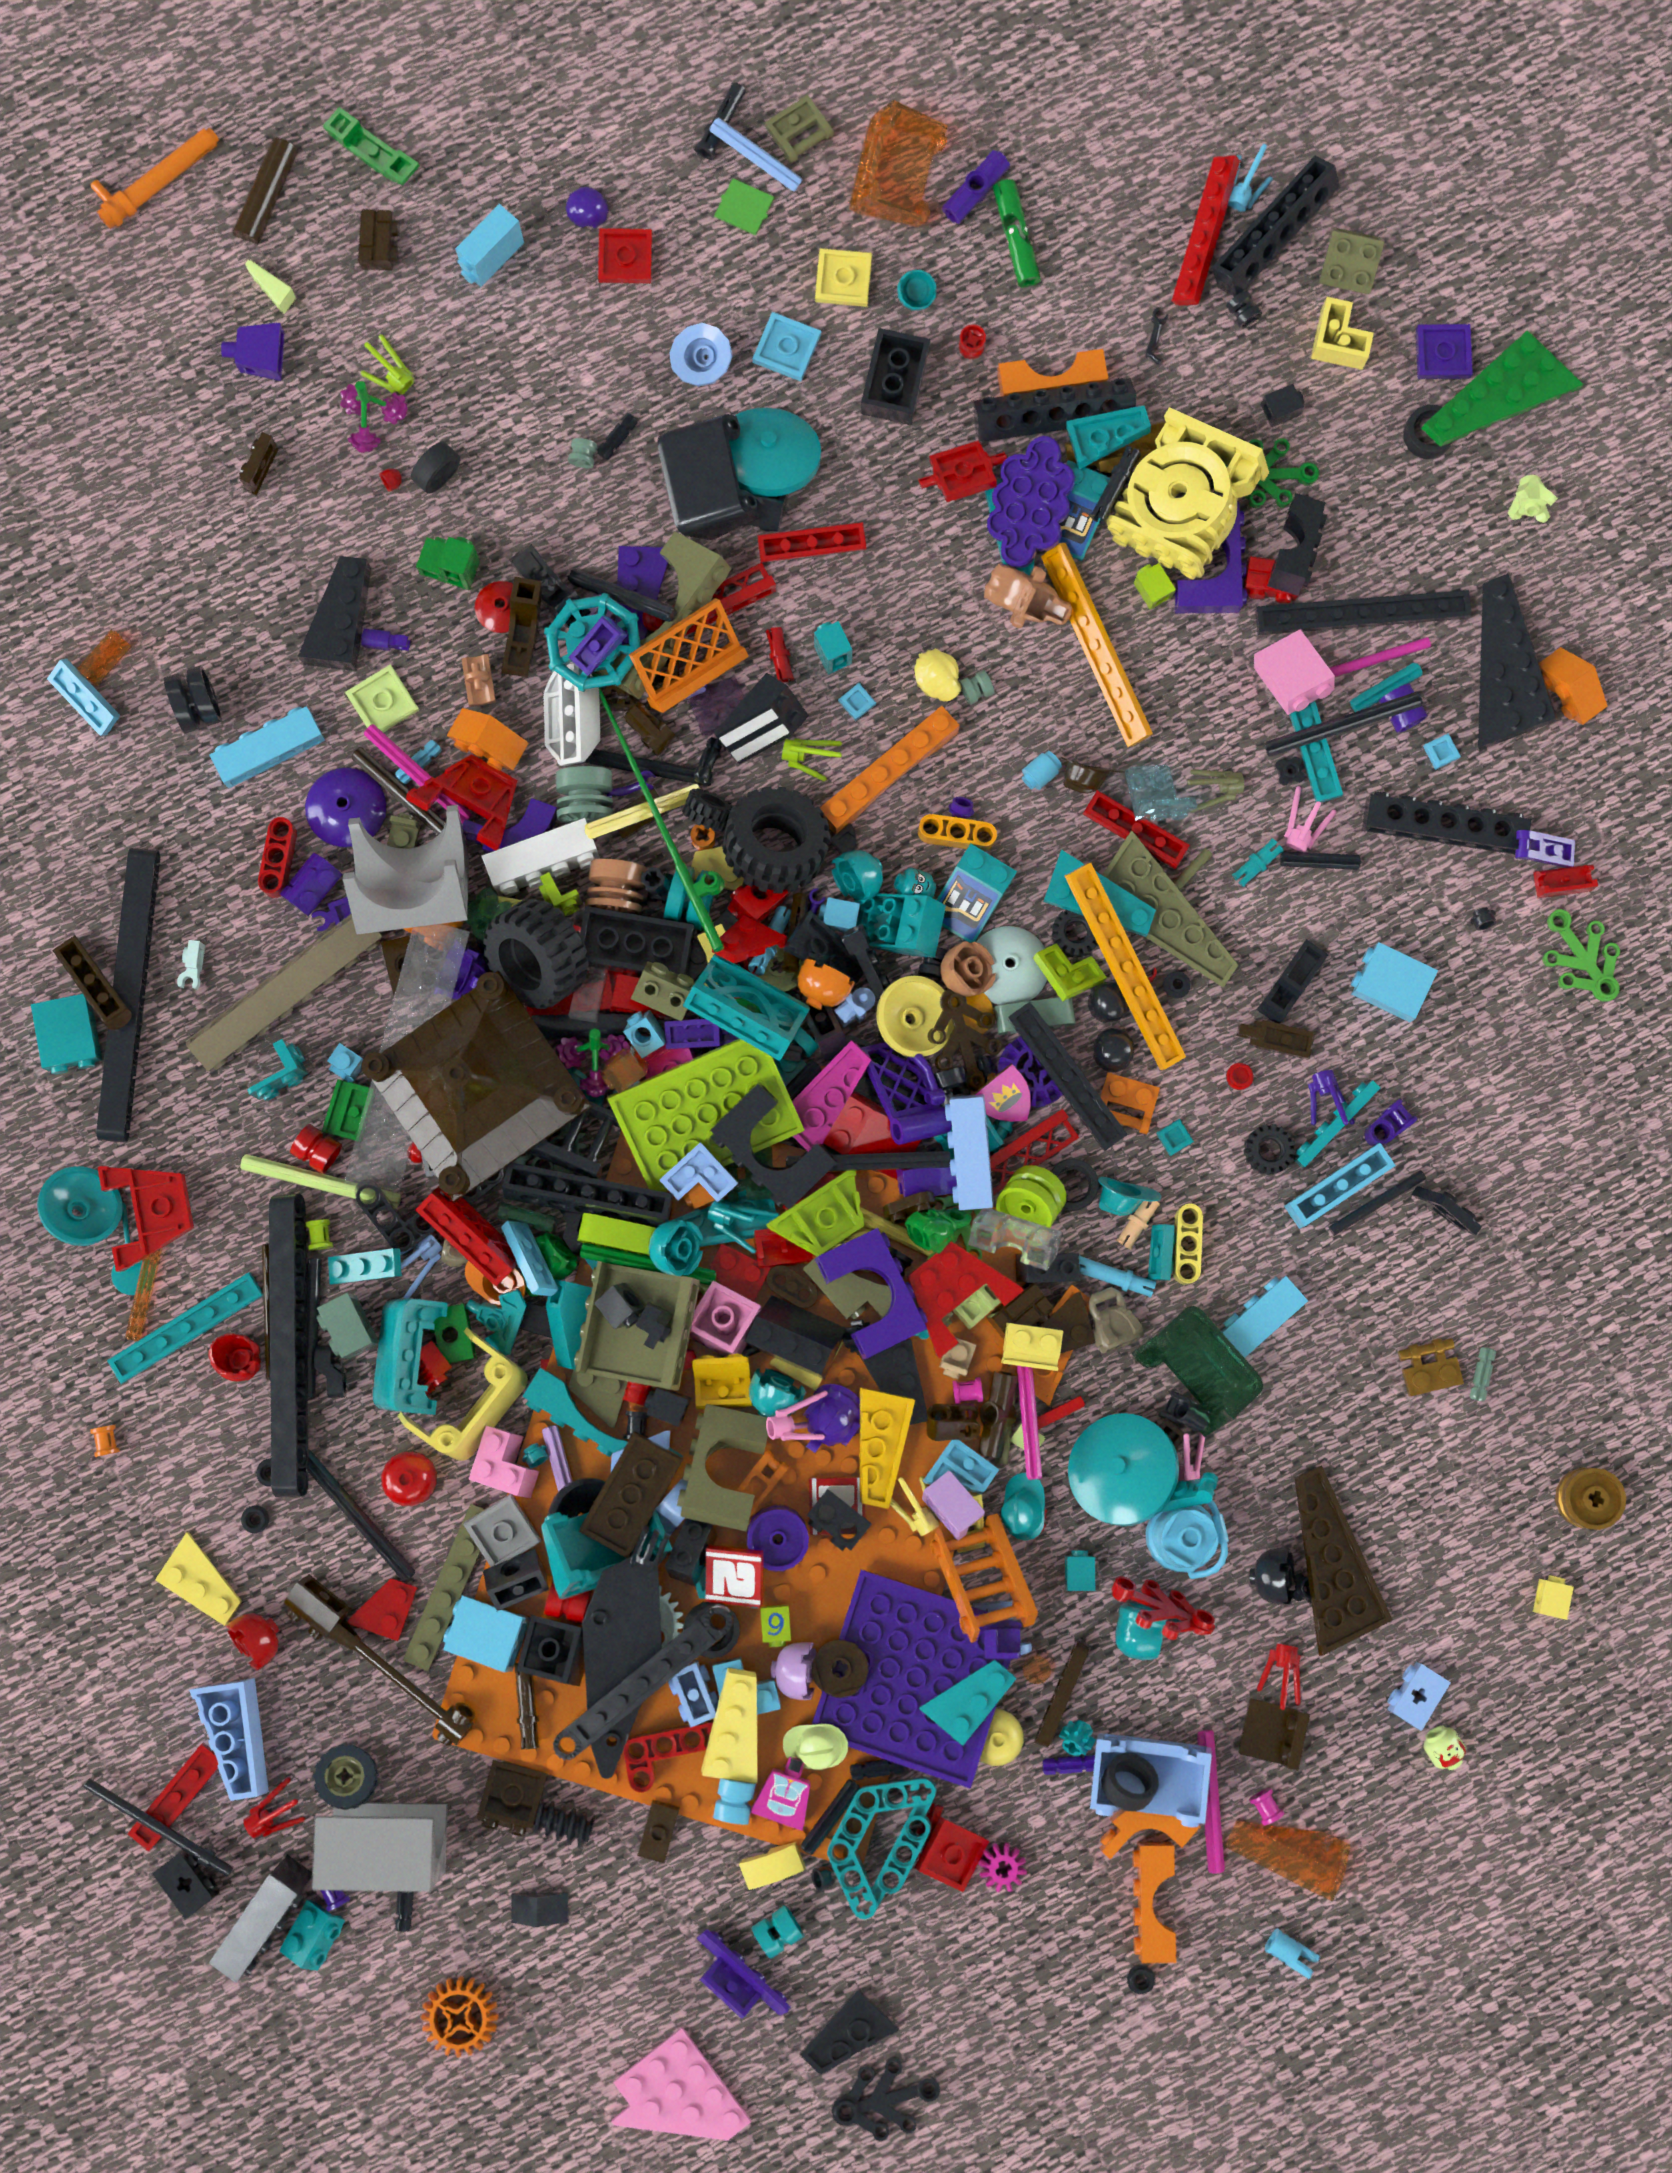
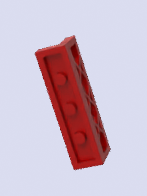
M759 563L724 580L716 590V592L721 590L720 595L713 594L712 598L720 600L728 616L775 593L776 583L773 577L768 575L763 563ZM760 571L763 579L750 586L747 585L749 576ZM745 578L744 583L738 582ZM734 585L741 588V590L723 597L726 587ZM715 609L708 613L705 624L709 625L716 622L718 614ZM693 624L685 636L695 632L698 625Z
M1063 1108L990 1157L991 1171L1002 1173L1000 1184L993 1188V1195L1004 1189L1010 1180L1008 1178L1004 1181L1005 1174L1013 1175L1015 1173L1006 1170L1008 1159L1012 1156L1024 1158L1023 1166L1027 1165L1028 1159L1035 1160L1028 1166H1038L1080 1138L1067 1120L1069 1117ZM1060 1124H1063L1071 1135L1064 1142L1051 1140L1053 1129ZM1049 1132L1048 1139L1041 1138ZM1035 1141L1047 1143L1045 1154L1041 1157L1029 1155L1030 1144ZM1050 1144L1058 1145L1049 1151ZM1024 1148H1026L1025 1154L1018 1153ZM1004 1162L1003 1170L996 1168Z
M438 1186L415 1209L493 1285L497 1286L517 1266L515 1256L506 1239L463 1198L453 1202L448 1193ZM440 1192L444 1193L450 1199V1201L447 1200ZM504 1252H506V1253L513 1259V1261H511V1260L504 1254Z

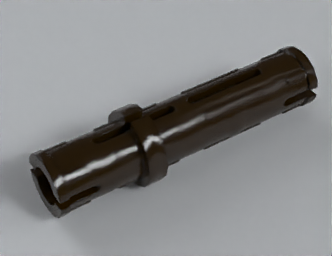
M804 893L793 894L787 941L796 928L798 913H800L798 924L804 914L807 913L810 898ZM784 951L781 969L788 973L798 972L800 958Z
M514 1663L519 1714L516 1720L520 1726L521 1749L539 1748L537 1732L539 1715H536L533 1675L516 1671L518 1663Z

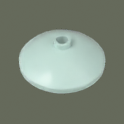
M1002 926L988 931L978 939L977 942L988 950L994 961L991 967L992 974L996 973L992 987L984 992L991 1003L1004 1005L1027 1002L1034 999L1042 991L1047 978L1033 957L1037 952L1045 949V947L1034 934L1019 927ZM1012 959L1015 962V966L1009 968L1006 966L1005 961Z

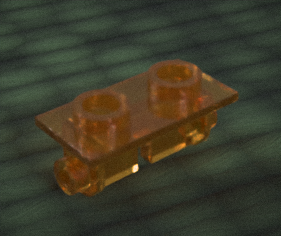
M110 630L77 670L95 686H98L132 646L116 631Z

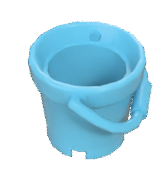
M1213 1500L1207 1503L1213 1516L1201 1505L1160 1512L1149 1519L1146 1527V1545L1152 1558L1163 1568L1174 1572H1188L1190 1579H1197L1215 1574L1223 1567L1228 1555L1227 1542L1229 1538L1223 1514H1220ZM1218 1544H1221L1219 1561L1209 1569L1196 1571L1210 1560L1215 1554Z

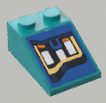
M1068 460L1066 464L1073 470L1076 483L1073 491L1067 496L1071 505L1070 513L1064 521L1059 523L1062 529V537L1059 543H1066L1072 557L1083 561L1100 521V518L1098 522L1092 520L1090 514L1094 510L1110 478L1085 467L1079 469L1076 463Z
M970 843L937 898V901L946 905L942 927L969 943L975 942L1014 880L1017 871Z

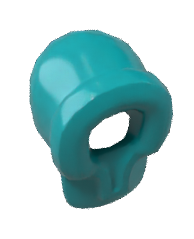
M1124 1603L1120 1605L1115 1631V1642L1118 1649L1129 1658L1138 1660L1157 1659L1161 1650L1162 1629L1167 1621L1176 1623L1181 1622V1620L1174 1618L1155 1621L1151 1628L1145 1629L1137 1625L1135 1619L1140 1610L1152 1611L1155 1609L1140 1603Z

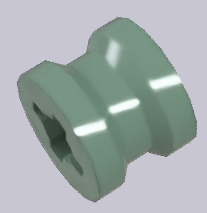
M583 438L572 439L571 447L573 450L568 456V462L576 467L593 468L595 463L593 454L597 452L598 445L593 441Z

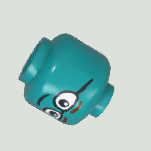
M909 867L902 874L899 873L896 876L894 888L897 889V894L919 895L933 898L936 891V883L933 882V877L930 873Z

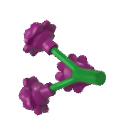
M358 381L355 386L348 384L347 390L340 392L342 398L340 406L346 408L348 415L357 414L361 416L359 432L352 433L351 437L348 438V442L352 443V446L360 453L372 452L373 448L378 447V444L381 443V439L376 437L375 433H371L370 426L367 425V410L370 409L369 402L380 405L382 414H384V421L391 422L394 425L397 424L398 420H403L406 417L408 405L405 403V396L398 395L395 392L392 393L391 397L383 400L371 396L365 382Z
M592 1029L589 1033L590 1042L586 1044L578 1042L574 1036L570 1039L561 1038L560 1044L556 1046V1051L567 1069L572 1066L580 1067L582 1065L581 1061L586 1059L584 1050L590 1048L592 1051L590 1076L579 1081V1088L586 1090V1094L593 1097L604 1095L607 1089H611L612 1080L601 1076V1069L598 1068V1051L600 1048L602 1049L600 1057L605 1059L604 1063L606 1065L614 1064L620 1066L622 1060L628 1059L630 1044L625 1042V1037L623 1035L614 1036L610 1034L608 1041L603 1040L601 1042L600 1031Z

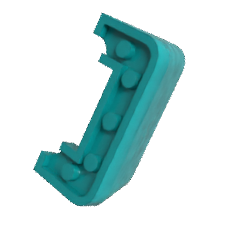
M410 1298L390 1299L385 1303L381 1316L373 1387V1402L377 1408L397 1412L436 1415L437 1401H433L426 1396L425 1391H427L428 1386L417 1385L423 1329L434 1330L435 1324H432L434 1320L438 1317L447 1316L448 1303Z
M655 1509L647 1523L649 1529L641 1550H646L654 1528L660 1530L652 1551L654 1555L657 1554L659 1545L666 1533ZM554 1513L546 1517L541 1526L553 1581L559 1599H566L595 1589L603 1570L626 1559L621 1554L579 1532L588 1513L570 1519L567 1515L561 1516V1513ZM669 1540L662 1555V1558L660 1560V1563L672 1550Z

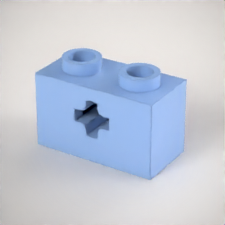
M1416 1662L1414 1666L1409 1665L1402 1676V1679L1405 1681L1400 1689L1396 1688L1389 1696L1388 1703L1390 1706L1387 1710L1422 1731L1450 1682L1423 1664ZM1413 1690L1419 1691V1694L1422 1695L1419 1700L1411 1694Z

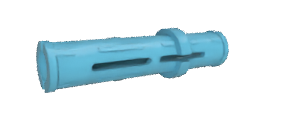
M784 906L776 908L775 914L768 926L783 934L788 924L791 913L788 909L785 916H783L787 908ZM777 945L765 948V954L754 956L749 963V971L752 973L755 966H758L754 974L758 976L763 975L769 961L777 953Z
M1079 1255V1264H1081L1079 1265V1270L1081 1274L1122 1287L1121 1290L1125 1292L1131 1290L1149 1298L1152 1297V1289H1155L1156 1285L1155 1280L1152 1281L1134 1275L1131 1270L1125 1272Z

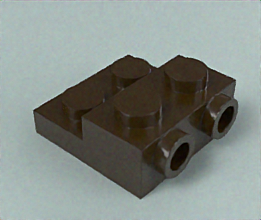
M493 1760L477 1813V1820L482 1821L481 1826L491 1830H497L498 1826L509 1828L510 1834L519 1837H525L526 1833L532 1834L547 1780V1773Z

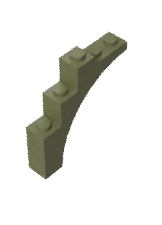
M815 1258L803 1268V1271L846 1320L850 1316L854 1320L867 1309L864 1306L866 1302L871 1305L881 1318L888 1312L891 1304L889 1286L863 1279L852 1272L826 1284ZM914 1297V1298H912V1299H913V1301H914V1303H915V1305H916V1307H917V1309H918V1305H917L916 1299H915V1297ZM952 1312L941 1319L946 1327L953 1323L949 1319L953 1315Z

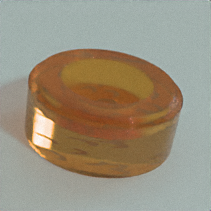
M1033 1655L1025 1660L1022 1671L1024 1677L1029 1682L1041 1684L1049 1678L1051 1666L1044 1657Z

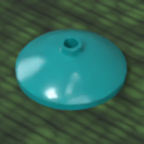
M74 1166L59 1170L46 1180L38 1195L37 1210L43 1226L52 1236L70 1245L88 1246L105 1240L114 1232L122 1217L123 1204L118 1189L108 1192L101 1190L97 1170ZM72 1210H79L81 1215L75 1216Z

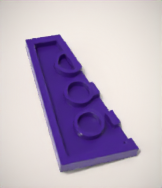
M619 546L617 585L658 600L668 562L660 554L663 547ZM617 602L631 613L637 614L639 618L637 621L640 640L646 638L648 630L642 621L643 612ZM616 615L615 623L617 624L622 619ZM628 635L622 641V645L629 644Z

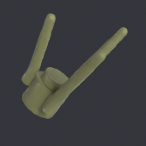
M1192 769L1190 771L1192 775L1219 778L1190 779L1187 781L1188 785L1219 784L1220 793H1225V795L1191 807L1189 812L1193 813L1224 801L1236 800V794L1244 792L1242 773Z

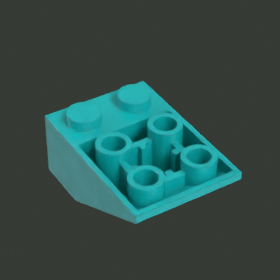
M878 893L861 905L857 925H864L870 938V949L935 958L946 905L928 896Z

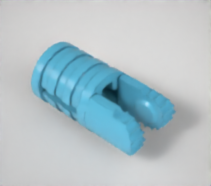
M1278 1928L1273 1931L1265 1945L1267 1953H1271L1280 1961L1285 1962L1287 1966L1304 1977L1311 1978L1313 1970L1297 1959L1299 1956H1302L1310 1962L1317 1963L1320 1958L1318 1954L1301 1943L1296 1942L1287 1934L1282 1933Z

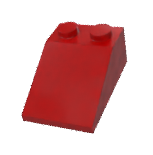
M856 1091L847 1100L823 1141L824 1144L841 1154L915 1152L921 1140L897 1145L891 1136L890 1121L884 1108ZM896 1169L876 1170L898 1180Z

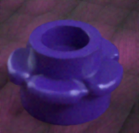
M955 797L952 803L948 805L952 817L967 819L974 814V804L967 798Z

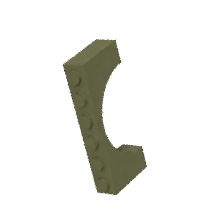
M674 531L660 551V554L670 566L675 568L679 589L674 606L677 614L674 616L673 621H665L654 633L640 640L641 646L710 602L713 594L732 569L721 555ZM693 624L686 627L685 634ZM667 639L664 642L662 652L672 654L676 639ZM647 652L642 657H639L643 667L650 669L654 653ZM621 653L619 657H616L612 665L614 670L618 668L627 655ZM660 655L657 671H660L665 666L669 657ZM634 665L622 679V684L619 686L615 685L637 699H640L646 691ZM607 670L593 672L600 676L609 675Z

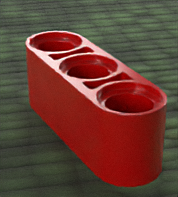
M285 817L274 818L268 826L258 876L259 888L271 898L281 897L280 893L288 885L297 840L295 826ZM288 826V834L284 837H278V829ZM275 853H284L281 862L272 863V857ZM277 878L279 880L278 886L275 889L268 890V881Z

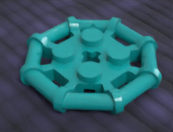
M602 593L600 596L566 600V605L551 625L544 630L550 659L548 667L551 672L555 671L575 685L578 691L585 692L586 689L621 685L622 679L634 665L629 654L641 647L637 624L639 618L637 614L628 611L611 599L607 593ZM598 607V614L582 617L579 610ZM607 610H610L622 619L617 625L623 630L627 629L630 646H624L621 642L594 670H607L609 675L590 678V675L587 676L582 671L579 676L567 667L568 664L573 662L568 657L602 616H606ZM573 615L576 621L570 625L568 632L560 631L570 616ZM558 640L566 641L567 655L560 657ZM621 653L627 655L618 668L614 670L612 665L616 657H619Z

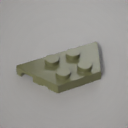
M576 1369L573 1370L568 1388L607 1425L612 1428L616 1427L628 1381L576 1372Z

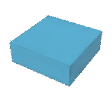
M860 683L838 699L839 703L855 721L876 705L874 699Z
M1449 733L1423 746L1435 770L1461 757Z

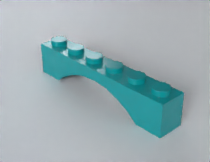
M544 1368L538 1370L522 1396L528 1400L526 1403L528 1407L538 1413L542 1409L551 1414L549 1420L562 1428L565 1424L574 1428L573 1435L585 1442L590 1438L599 1444L596 1449L609 1457L613 1453L624 1449L628 1441L615 1438L601 1431L589 1422L572 1399L567 1383ZM669 1447V1450L671 1452L679 1455L682 1458L684 1457L682 1454Z

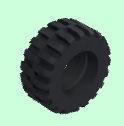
M771 786L762 787L760 792L758 789L748 792L747 797L742 796L737 801L736 806L732 807L723 835L722 849L726 855L725 861L727 865L734 867L732 872L737 878H744V883L750 887L755 885L759 887L758 890L766 892L767 889L773 890V893H782L786 889L788 892L798 890L799 885L800 887L808 885L811 879L815 878L819 873L830 842L829 824L827 819L823 818L824 813L820 807H814V801L809 797L804 798L800 796L801 792L796 790L790 792L786 790V787L780 786L777 789H772ZM763 828L779 829L792 836L799 847L787 852L774 851L763 846L755 838L753 832Z
M537 899L522 900L492 919L484 936V944L486 945L484 952L485 957H488L490 970H493L494 973L498 970L501 972L521 1003H525V1006L530 1008L547 1009L583 985L588 972V958L585 956L587 953L586 946L581 942L582 936L579 931L575 930L573 927L574 923L570 918L567 919L563 915L564 912L559 908H553V904L545 901L541 902V900Z

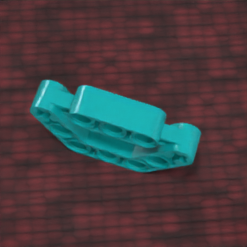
M918 1777L866 1785L855 1794L828 1847L827 1854L852 1912L856 1917L864 1920L871 1918L877 1911L885 1893H896L903 1886L931 1830V1822L926 1813L937 1793L936 1784L932 1779ZM921 1783H924L926 1788H931L927 1798H923L922 1794H913L911 1796L913 1801H908L909 1791L906 1785H911L910 1791L918 1790ZM893 1787L899 1788L903 1792V1800L899 1803L892 1802L888 1797L889 1789ZM863 1792H870L874 1795L875 1804L872 1807H866L861 1803L860 1796ZM913 1807L874 1885H872L859 1857L857 1848L875 1813ZM858 1818L862 1823L861 1831L858 1833L851 1832L847 1827L848 1819ZM921 1820L925 1824V1832L921 1835L914 1834L910 1829L912 1821ZM842 1843L847 1846L849 1854L846 1858H838L835 1855L834 1846L836 1844ZM908 1846L912 1851V1858L907 1861L901 1860L897 1855L898 1847ZM850 1870L857 1871L861 1877L860 1883L857 1885L849 1884L846 1880V1873ZM895 1872L899 1877L898 1885L888 1886L884 1881L885 1873ZM863 1886L867 1889L862 1892L864 1900H871L872 1902L869 1911L865 1908H859L858 1905L862 1901L860 1894L857 1893L855 1896L852 1894L859 1891Z

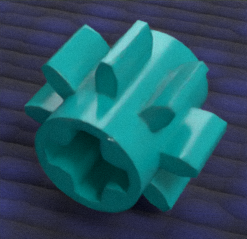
M1070 1720L1059 1734V1737L1064 1739L1062 1743L1063 1749L1073 1756H1079L1081 1753L1085 1756L1096 1742V1739L1091 1737L1093 1733L1091 1726L1081 1720H1077L1074 1723Z

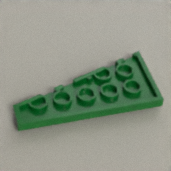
M1527 330L1431 417L1421 429L1441 447L1466 437L1471 432L1488 428L1500 420L1505 421L1534 409L1539 404L1549 400H1556L1569 392L1573 393L1581 389L1584 384Z

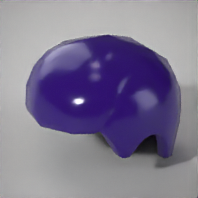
M580 187L572 192L568 197L565 207L568 218L580 228L585 226L599 227L607 219L609 211L605 198L592 187Z

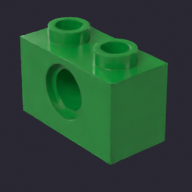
M466 1304L447 1307V1316L435 1319L432 1323L435 1324L434 1330L430 1329L431 1334L435 1333L437 1344L435 1345L450 1364L477 1359L474 1342L464 1333L466 1328L472 1331ZM454 1327L458 1331V1338L455 1342L448 1343L445 1339V1332L448 1328Z

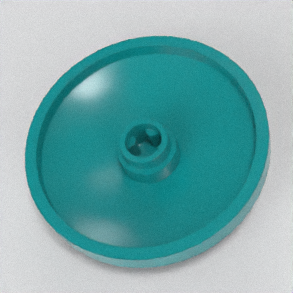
M754 408L734 415L737 416L740 424V435L738 439L729 441L739 489L759 496H782L803 488L814 478L820 465L821 445L816 432L805 420L791 412L776 408Z
M1128 1413L1109 1415L1088 1426L1075 1442L1068 1463L1069 1484L1079 1505L1094 1518L1115 1526L1140 1524L1157 1515L1173 1496L1179 1476L1177 1452L1168 1435L1147 1418Z

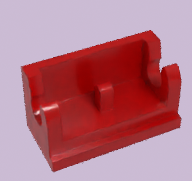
M1582 865L1533 872L1537 899L1591 892L1598 887L1597 879H1592L1591 876L1594 866Z
M754 1230L753 1241L758 1268L811 1262L813 1260V1255L772 1230Z

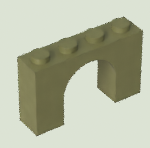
M706 1404L704 1414L698 1413L695 1429L700 1430L698 1439L692 1438L689 1454L694 1455L692 1464H686L683 1480L688 1481L686 1490L680 1489L677 1506L682 1507L680 1517L747 1532L755 1495L718 1486L708 1476L705 1462L711 1454L724 1448H736L764 1455L768 1438L766 1429L767 1417Z

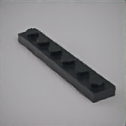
M1028 1002L1007 1018L1103 1151L1105 1152L1128 1135L1032 1003Z

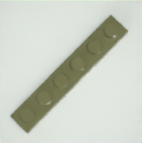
M472 1503L470 1504L403 1661L426 1671L430 1670L445 1632L452 1620L454 1606L457 1600L461 1599L481 1553L463 1524L485 1510L484 1508Z

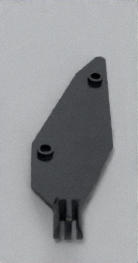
M644 1525L632 1556L602 1571L582 1622L587 1710L662 1649L658 1565L670 1538L668 1533L664 1534L657 1554L654 1555L652 1551L660 1530L654 1528L646 1550H641L649 1526ZM641 1704L590 1745L600 1775L604 1779L611 1778L615 1772ZM614 1736L617 1740L611 1742L608 1740V1737Z

